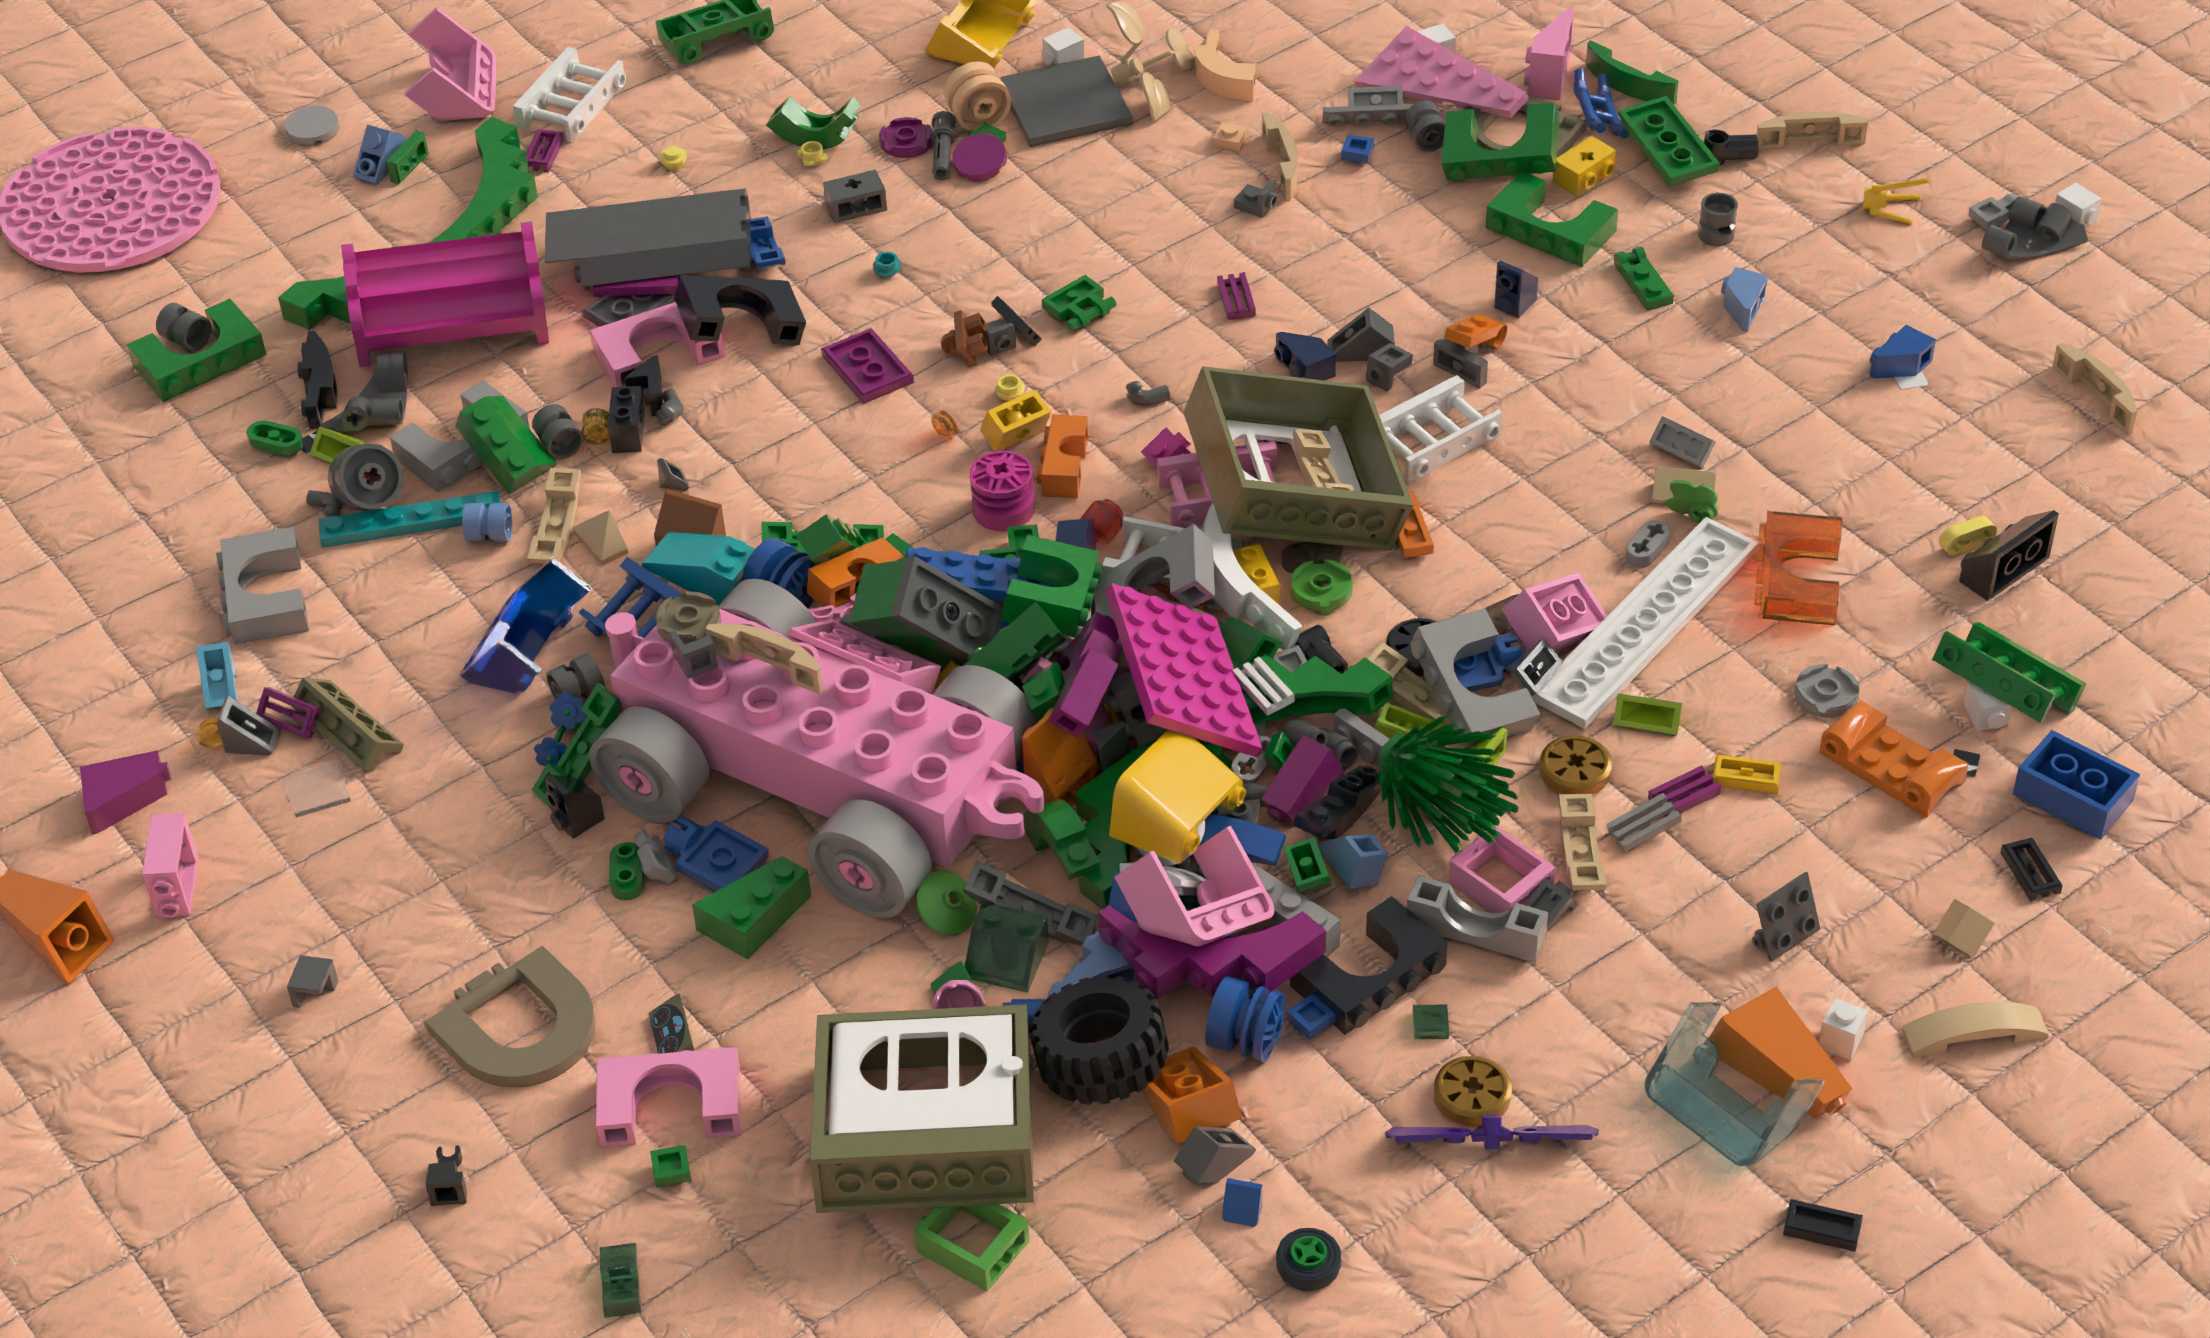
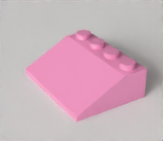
M832 619L793 627L788 632V635L793 639L808 643L855 664L865 666L872 671L919 688L929 694L933 693L941 666Z

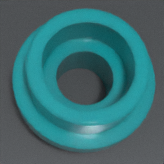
M882 252L876 256L873 270L877 275L892 277L901 270V261L895 253Z

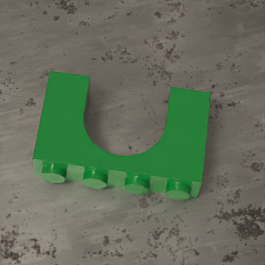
M1555 102L1528 104L1526 128L1523 136L1512 146L1501 150H1487L1477 145L1478 123L1473 109L1446 111L1441 163L1446 179L1463 180L1516 176L1521 171L1528 174L1556 172L1560 119Z
M1521 171L1487 205L1485 228L1583 267L1616 232L1618 209L1593 200L1572 220L1565 222L1541 220L1532 214L1544 203L1545 180Z
M231 299L205 309L206 317L211 323V333L216 337L217 341L210 348L202 352L188 355L173 353L166 349L153 333L127 344L133 367L163 402L267 355L260 331Z
M1027 535L1022 548L1017 576L1050 583L1058 587H1048L1012 578L1006 593L1001 621L1012 623L1036 602L1047 613L1063 635L1075 638L1079 626L1083 627L1087 621L1093 597H1095L1097 585L1100 581L1103 564L1098 563L1100 551Z

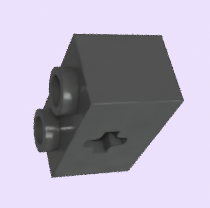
M876 169L823 182L825 204L834 223L887 211L886 190Z

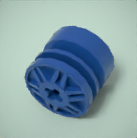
M770 538L757 546L748 558L743 570L742 581L761 579L774 583L790 592L809 609L815 600L807 594L808 569L819 564L813 562L808 554L797 551L795 547L777 538Z
M1229 976L1223 978L1216 990L1209 1010L1205 1030V1044L1208 1047L1229 1053L1233 1051L1240 1039L1239 1048L1242 1057L1248 1058L1253 1053L1255 1061L1266 1062L1282 1030L1285 994L1278 990H1273L1269 994L1267 987L1261 986L1251 998V985L1249 982Z

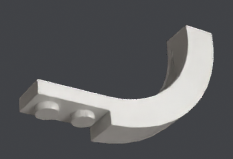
M1212 503L1201 531L1213 540L1215 597L1213 598L1231 617L1235 618L1243 615L1257 629L1283 642L1280 646L1281 650L1284 651L1294 647L1303 625L1263 592L1242 570L1232 550V534L1222 533Z

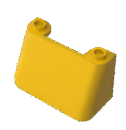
M961 0L950 16L945 15L939 23L925 52L932 57L963 65L969 62L980 61L988 63L995 69L1003 57L1000 54L1021 25L1023 23L1028 25L1034 17L1036 11L1033 10V7L1037 0Z
M1167 730L1120 776L1113 795L1109 836L1148 852L1155 851L1156 855L1180 864L1190 853L1194 854L1200 843V835L1197 834L1198 826L1221 802L1222 807L1228 810H1232L1242 804L1246 794L1243 781L1196 738Z

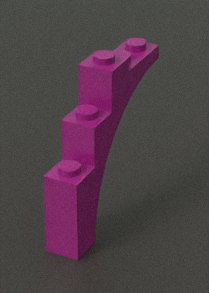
M1097 611L1085 622L1081 632L1054 660V662L1059 664L1061 670L1064 672L1068 668L1069 670L1058 701L1048 721L1075 738L1089 726L1119 665L1114 662L1121 645L1116 643L1119 634L1115 622L1111 617L1100 614Z
M1109 905L1098 912V932L1101 939L1107 945L1114 946L1122 953L1124 959L1129 964L1134 965V981L1151 991L1157 1000L1187 979L1196 989L1203 990L1213 998L1219 984L1227 976L1236 979L1243 977L1246 982L1250 983L1251 987L1258 989L1264 986L1271 993L1326 953V930L1303 911L1281 924L1260 932L1232 938H1221L1202 946H1194L1150 934L1143 930L1138 923L1126 918Z

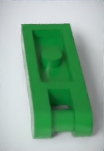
M1643 247L1633 248L1632 252L1629 253L1621 251L1614 254L1613 260L1617 270L1646 310L1673 304V293L1647 259Z

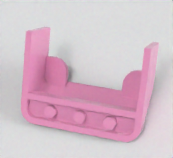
M436 7L409 31V36L429 50V63L432 69L406 90L405 96L424 109L435 120L449 121L485 118L495 110L496 56L488 45Z
M1231 826L1226 827L1200 845L1193 854L1207 879L1197 887V898L1201 907L1190 911L1185 909L1155 851L1149 852L1114 877L1132 909L1138 925L1150 934L1194 946H1202L1260 925L1274 914L1273 902Z

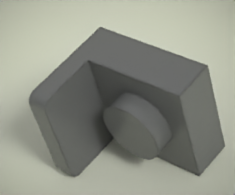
M1270 181L1263 189L1247 184L1234 198V208L1263 218L1270 209L1275 208L1278 202L1276 182Z
M999 319L986 324L987 331L981 332L988 344L987 352L990 356L1016 348L1015 326L1012 323L1004 324Z
M1392 343L1385 345L1369 355L1366 380L1385 391L1392 389L1394 375L1412 364L1413 354Z
M1547 878L1542 881L1524 903L1525 906L1548 912V932L1568 908L1574 911L1578 906L1571 897L1574 892L1559 880L1554 884Z

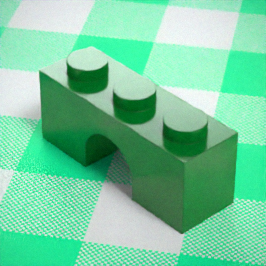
M827 514L796 535L810 559L817 564L859 548L865 543L864 538L855 527L852 529L848 523L844 524L839 518L834 519Z

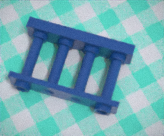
M626 557L619 565L628 574L625 578L626 583L596 617L583 608L579 611V614L587 621L584 626L593 635L599 638L603 634L609 639L605 629V622L620 609L635 590L639 591L642 587L644 588L642 590L644 594L627 612L635 616V621L641 617L653 602L657 603L660 599L662 600L660 604H662L664 600L671 596L672 600L680 597L679 593L681 592L629 557ZM656 613L638 632V636L645 638L656 626Z

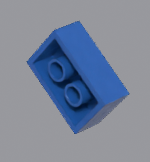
M2051 730L2018 767L2013 795L2101 840L2134 801L2140 774Z

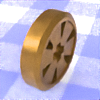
M1576 735L1560 737L1550 742L1541 753V778L1548 787L1560 794H1595L1602 790L1611 778V755L1601 743L1594 739Z
M1480 1056L1455 1058L1442 1066L1435 1077L1434 1100L1436 1106L1444 1116L1456 1123L1467 1126H1482V1115L1496 1114L1503 1116L1511 1103L1512 1083L1509 1075L1499 1064L1488 1058ZM1469 1088H1476L1477 1093H1469Z

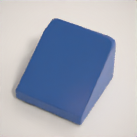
M1227 1178L1222 1219L1226 1222L1253 1227L1257 1226L1262 1210V1185Z

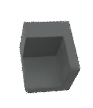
M675 630L669 632L673 655L688 679L718 667L714 643L709 636L684 645Z
M299 956L287 985L293 1007H301L306 993L321 994L322 990H335L338 977L332 959Z

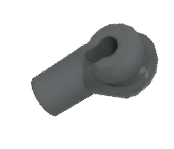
M1132 381L1126 385L1128 392L1126 396L1130 401L1151 405L1170 399V392L1166 385L1151 390H1143L1142 384L1139 381Z

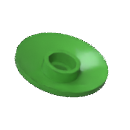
M949 871L930 873L915 894L916 908L922 921L934 932L946 936H954L966 931L974 922L977 912L976 901L963 892L966 881L955 873ZM948 895L952 898L954 904L950 902Z

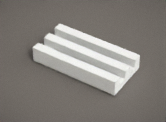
M1260 657L1254 659L1253 665L1249 662L1243 664V670L1241 671L1239 668L1232 670L1243 690L1267 716L1295 702L1293 692ZM1250 676L1258 684L1260 690L1265 695H1268L1274 704L1271 705L1247 677Z

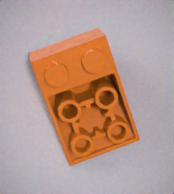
M1050 708L1044 717L1033 727L1028 728L1022 736L1024 774L1038 782L1043 790L1044 804L1056 799H1062L1072 807L1076 803L1074 793L1084 784H1088L1097 777V761L1083 732L1075 738L1048 721L1054 709Z

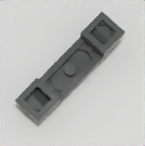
M976 860L963 892L979 904L1020 926L1067 943L1082 946L1085 939L1092 934L1099 915L1070 902L1066 906L1005 879L1006 873Z

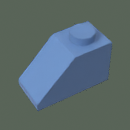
M1735 267L1730 278L1725 277L1721 293L1725 294V309L1741 330L1748 332L1766 297L1768 275Z

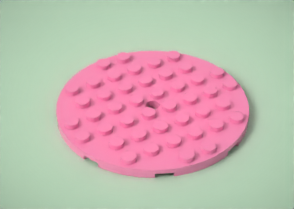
M146 127L112 128L111 133L93 136V132H88L48 147L32 157L33 163L24 170L18 169L12 175L0 195V226L5 239L18 254L48 268L84 273L117 270L138 264L143 265L166 253L175 251L177 247L184 244L204 227L217 207L221 191L220 180L216 165L206 150L189 138L180 139L173 137L170 131Z

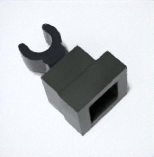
M456 1145L455 1153L448 1157L443 1155L442 1147H438L436 1150L438 1163L428 1165V1174L426 1176V1189L430 1205L467 1203V1188L463 1172H458L457 1167L460 1166L463 1160L460 1146Z

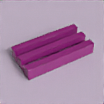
M537 129L526 152L528 168L531 166L533 171H539L540 167H542L544 172L550 171L564 141L563 132ZM546 137L544 143H542V145H541V147H540V144H541L543 138ZM539 147H540V152H539L537 158L534 159V157H535V155H536V153H537V151H538V149H539Z
M1245 272L1239 273L1238 278H1235L1234 274H1228V279H1223L1222 275L1217 276V286L1227 319L1256 316V308ZM1239 285L1241 286L1248 310H1244L1240 293L1237 287ZM1226 287H1231L1238 310L1236 312H1233Z
M264 687L256 714L277 727L303 738H312L313 732L310 730L312 726H316L317 720L314 717L315 714L320 713L321 708L271 687ZM269 697L306 712V715L269 700ZM266 707L303 722V726H297L266 713Z
M1701 765L1649 790L1648 800L1664 793L1668 802L1679 800L1672 803L1675 811L1681 813L1720 794L1721 785L1718 782L1713 783V777L1710 774L1706 775L1705 768ZM1705 786V788L1690 795L1691 792Z

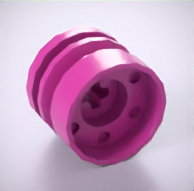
M993 451L982 455L974 461L970 468L972 512L977 523L987 529L1007 531V527L1023 526L1029 522L1035 513L1032 465L1028 459L1019 453L1011 451Z

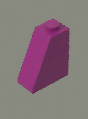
M1305 735L1301 737L1261 798L1268 809L1266 813L1272 819L1279 823H1283L1286 820L1293 824L1298 812L1323 798L1328 793L1330 783L1345 774L1331 749Z
M158 750L80 767L84 811L92 834L107 829L167 795L166 781L171 780L168 762H161Z

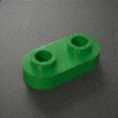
M257 421L251 424L246 431L249 444L252 447L280 455H294L304 445L299 429L270 421Z
M623 842L616 845L609 855L611 893L620 900L635 899L644 890V872L641 869L642 863L637 853L640 848L632 842Z

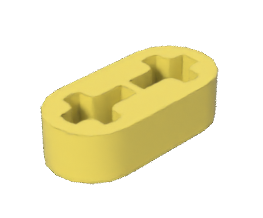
M1978 516L1947 528L1940 535L1939 544L1949 556H1957L1982 547L1988 539L1996 536L1997 528L1986 516Z

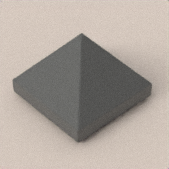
M663 458L657 460L660 488L688 490L690 488L680 467Z

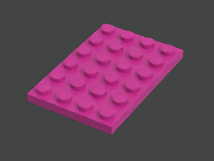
M1111 583L1105 594L1147 723L1255 757L1262 749L1241 686L1232 671L1234 667L1216 618L1207 613L1202 614L1190 610L1184 605H1175L1163 601L1157 596H1148L1137 592L1131 587H1122Z

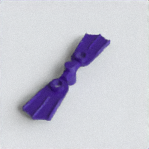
M1496 1114L1482 1115V1126L1477 1127L1472 1132L1466 1128L1392 1127L1385 1131V1137L1394 1138L1395 1142L1435 1141L1436 1138H1444L1446 1143L1465 1142V1137L1471 1135L1472 1142H1484V1148L1491 1150L1499 1149L1500 1141H1512L1514 1135L1519 1136L1520 1142L1533 1143L1539 1142L1540 1137H1551L1552 1140H1592L1593 1136H1598L1599 1129L1589 1125L1514 1128L1512 1132L1502 1126V1116Z

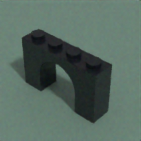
M680 275L674 300L690 340L718 341L725 320L721 308H738L754 314L764 323L772 344L800 345L806 320L789 281Z
M1392 896L1367 912L1366 935L1393 958L1395 963L1391 968L1374 976H1357L1345 972L1323 954L1290 978V987L1305 999L1313 993L1336 1013V1022L1333 1025L1345 1035L1356 1027L1360 1028L1365 1025L1373 1015L1381 1010L1388 1009L1396 999L1407 992L1414 991L1422 981L1432 974L1440 973L1446 965L1447 942Z

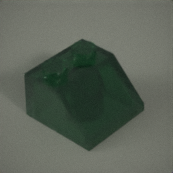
M983 902L972 926L964 966L971 980L1028 993L1049 944L1047 916Z

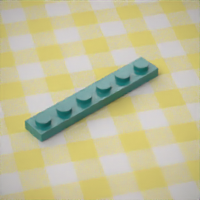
M499 490L319 519L321 545L324 548L462 526L465 503H484L486 508H488L491 503H501Z

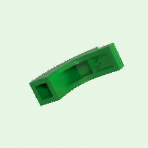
M789 96L774 110L766 126L779 137L794 145L802 146L806 142L817 141L822 144L823 149H827L845 141L854 125L853 123L858 118V115L855 113L861 103L852 97L836 112L820 115L808 111Z
M1056 799L1044 804V810L1040 813H1033L1029 810L1024 813V831L1035 851L1051 847L1068 880L1099 869L1100 861L1085 836L1086 827L1066 801Z

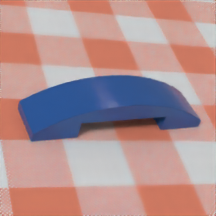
M768 216L749 219L752 240L750 250L754 268L756 270L784 266L786 264L785 257L781 248H778Z
M1218 815L1207 816L1205 819V832L1199 846L1226 827L1231 826L1252 863L1277 865L1286 840L1284 833L1240 819Z

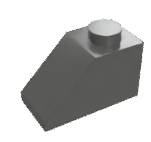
M1367 308L1327 340L1328 346L1336 354V362L1368 361L1370 354L1389 343L1395 345L1393 325L1371 308Z
M1195 1126L1173 1162L1183 1169V1176L1195 1184L1218 1183L1255 1153L1256 1148L1232 1128Z

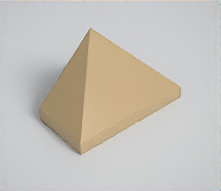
M610 510L572 527L575 535L601 565L629 553Z

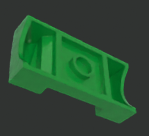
M720 0L655 21L659 41L682 64L694 63L701 57V41H712L717 36L726 33L733 34L740 31L741 28L756 41L765 40L774 32L771 9L769 7L762 9L756 0Z

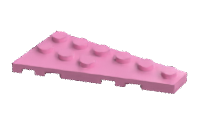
M1408 26L1404 27L1355 80L1356 87L1402 86L1403 96L1407 98L1426 100L1442 104L1444 101L1454 103L1455 107L1465 109L1466 106L1479 108L1484 113L1510 118L1529 99L1527 92Z

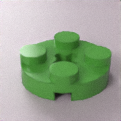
M1324 559V564H1314V560L1307 561L1298 566L1292 574V599L1307 609L1315 610L1319 615H1330L1334 609L1346 604L1352 596L1353 582L1351 580V573L1347 567L1339 562ZM1324 584H1327L1326 587H1318V586H1317V585H1321V586H1322V585H1324Z

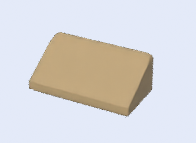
M1658 466L1655 468L1652 503L1664 504L1665 500L1674 497L1670 490V483L1675 480L1689 481L1696 487L1705 484L1715 491L1716 472Z

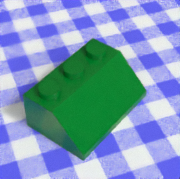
M504 396L483 397L460 411L455 427L508 495L557 465Z

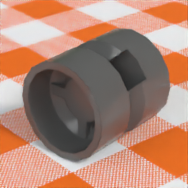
M1426 100L1413 104L1405 114V122L1415 143L1422 151L1431 152L1443 147L1445 121L1435 103Z
M1716 192L1710 193L1702 199L1698 237L1705 244L1724 246L1731 243L1734 239L1738 202L1733 196Z
M170 303L157 316L156 330L160 336L176 342L190 351H197L210 338L211 323L206 317L178 303Z
M558 404L547 405L534 415L532 428L552 457L556 459L568 458L581 448L583 435L564 407Z
M588 653L571 660L569 667L563 664L546 672L548 686L556 701L563 692L570 693L574 698H581L582 695L589 697L597 683L605 687L602 673L595 660Z

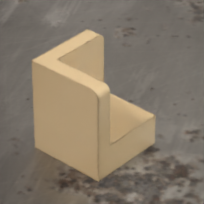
M1954 899L1936 927L1934 934L1973 957L1978 952L1995 922Z

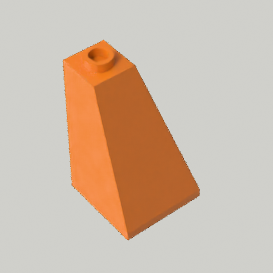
M11 869L0 877V915L65 984H70L115 940L87 891Z
M1777 986L1721 1017L1703 1045L1709 1054L1813 1118H1817L1825 1112L1831 1116L1841 1110L1847 1104L1844 1099L1853 1089Z

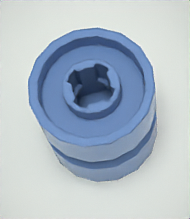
M465 503L462 516L465 541L484 542L488 536L494 542H509L512 535V510L510 504L491 503L486 508L484 503Z

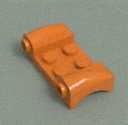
M1860 700L1823 732L1819 753L1925 817H1928L1942 796L1950 788L1958 784L1962 785L1965 782L1969 764L1943 748H1940L1936 753L1929 751L1887 726V715Z

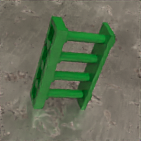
M1980 622L1973 623L1966 641L1948 631L1944 632L1932 658L1933 661L2040 723L2044 721L2051 704L2067 713L2073 712L2087 684Z

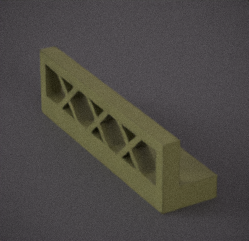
M302 677L294 697L321 708L320 713L315 714L314 717L317 720L315 727L363 770H373L382 751L401 753L404 744L331 680ZM293 707L299 713L306 715L305 711Z

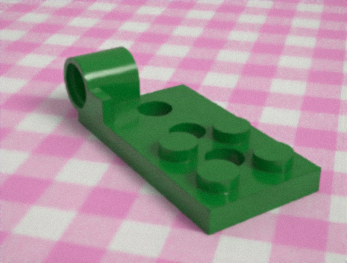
M1667 96L1618 110L1622 126L1669 187L1719 172V161ZM1668 139L1672 140L1673 142H1665L1663 140Z

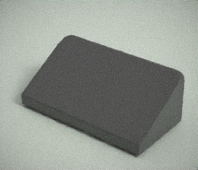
M1119 722L1092 731L1099 769L1103 773L1106 768L1114 765L1130 752L1124 722Z

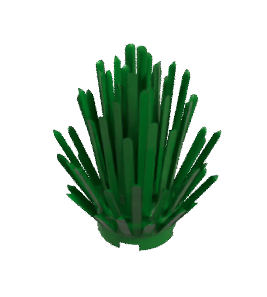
M1441 716L1420 730L1419 726H1417L1407 734L1399 733L1390 738L1379 752L1378 757L1381 758L1379 772H1376L1380 786H1382V801L1384 802L1386 798L1388 800L1389 824L1392 829H1394L1396 824L1395 799L1401 824L1405 829H1408L1409 826L1414 842L1418 847H1420L1421 841L1409 810L1425 843L1434 844V841L1416 807H1419L1426 814L1456 853L1462 851L1458 846H1461V841L1453 832L1465 841L1470 840L1466 834L1475 832L1488 843H1494L1496 841L1494 837H1498L1501 834L1495 830L1496 827L1494 826L1500 824V819L1497 815L1502 817L1505 812L1510 814L1511 812L1517 813L1519 810L1518 805L1500 798L1498 795L1501 793L1514 799L1518 797L1515 792L1508 790L1509 785L1506 781L1493 777L1495 775L1513 778L1515 775L1514 771L1487 764L1493 760L1477 756L1495 755L1493 749L1446 748V745L1488 740L1496 737V735L1492 733L1483 734L1480 731L1463 734L1467 729L1453 730L1456 727L1455 724H1449L1429 732L1444 722L1447 717Z

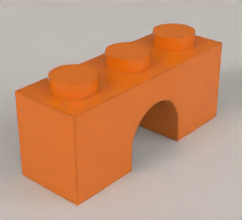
M1052 414L1050 426H1045L1044 443L1047 446L1041 447L1040 462L1043 466H1038L1037 484H1042V496L1078 498L1082 479L1081 458L1086 456L1089 439L1088 416Z
M882 537L809 568L807 594L822 607L833 605L836 608L850 602V597L855 595V583L860 582L864 564L897 561V559L905 558V556Z

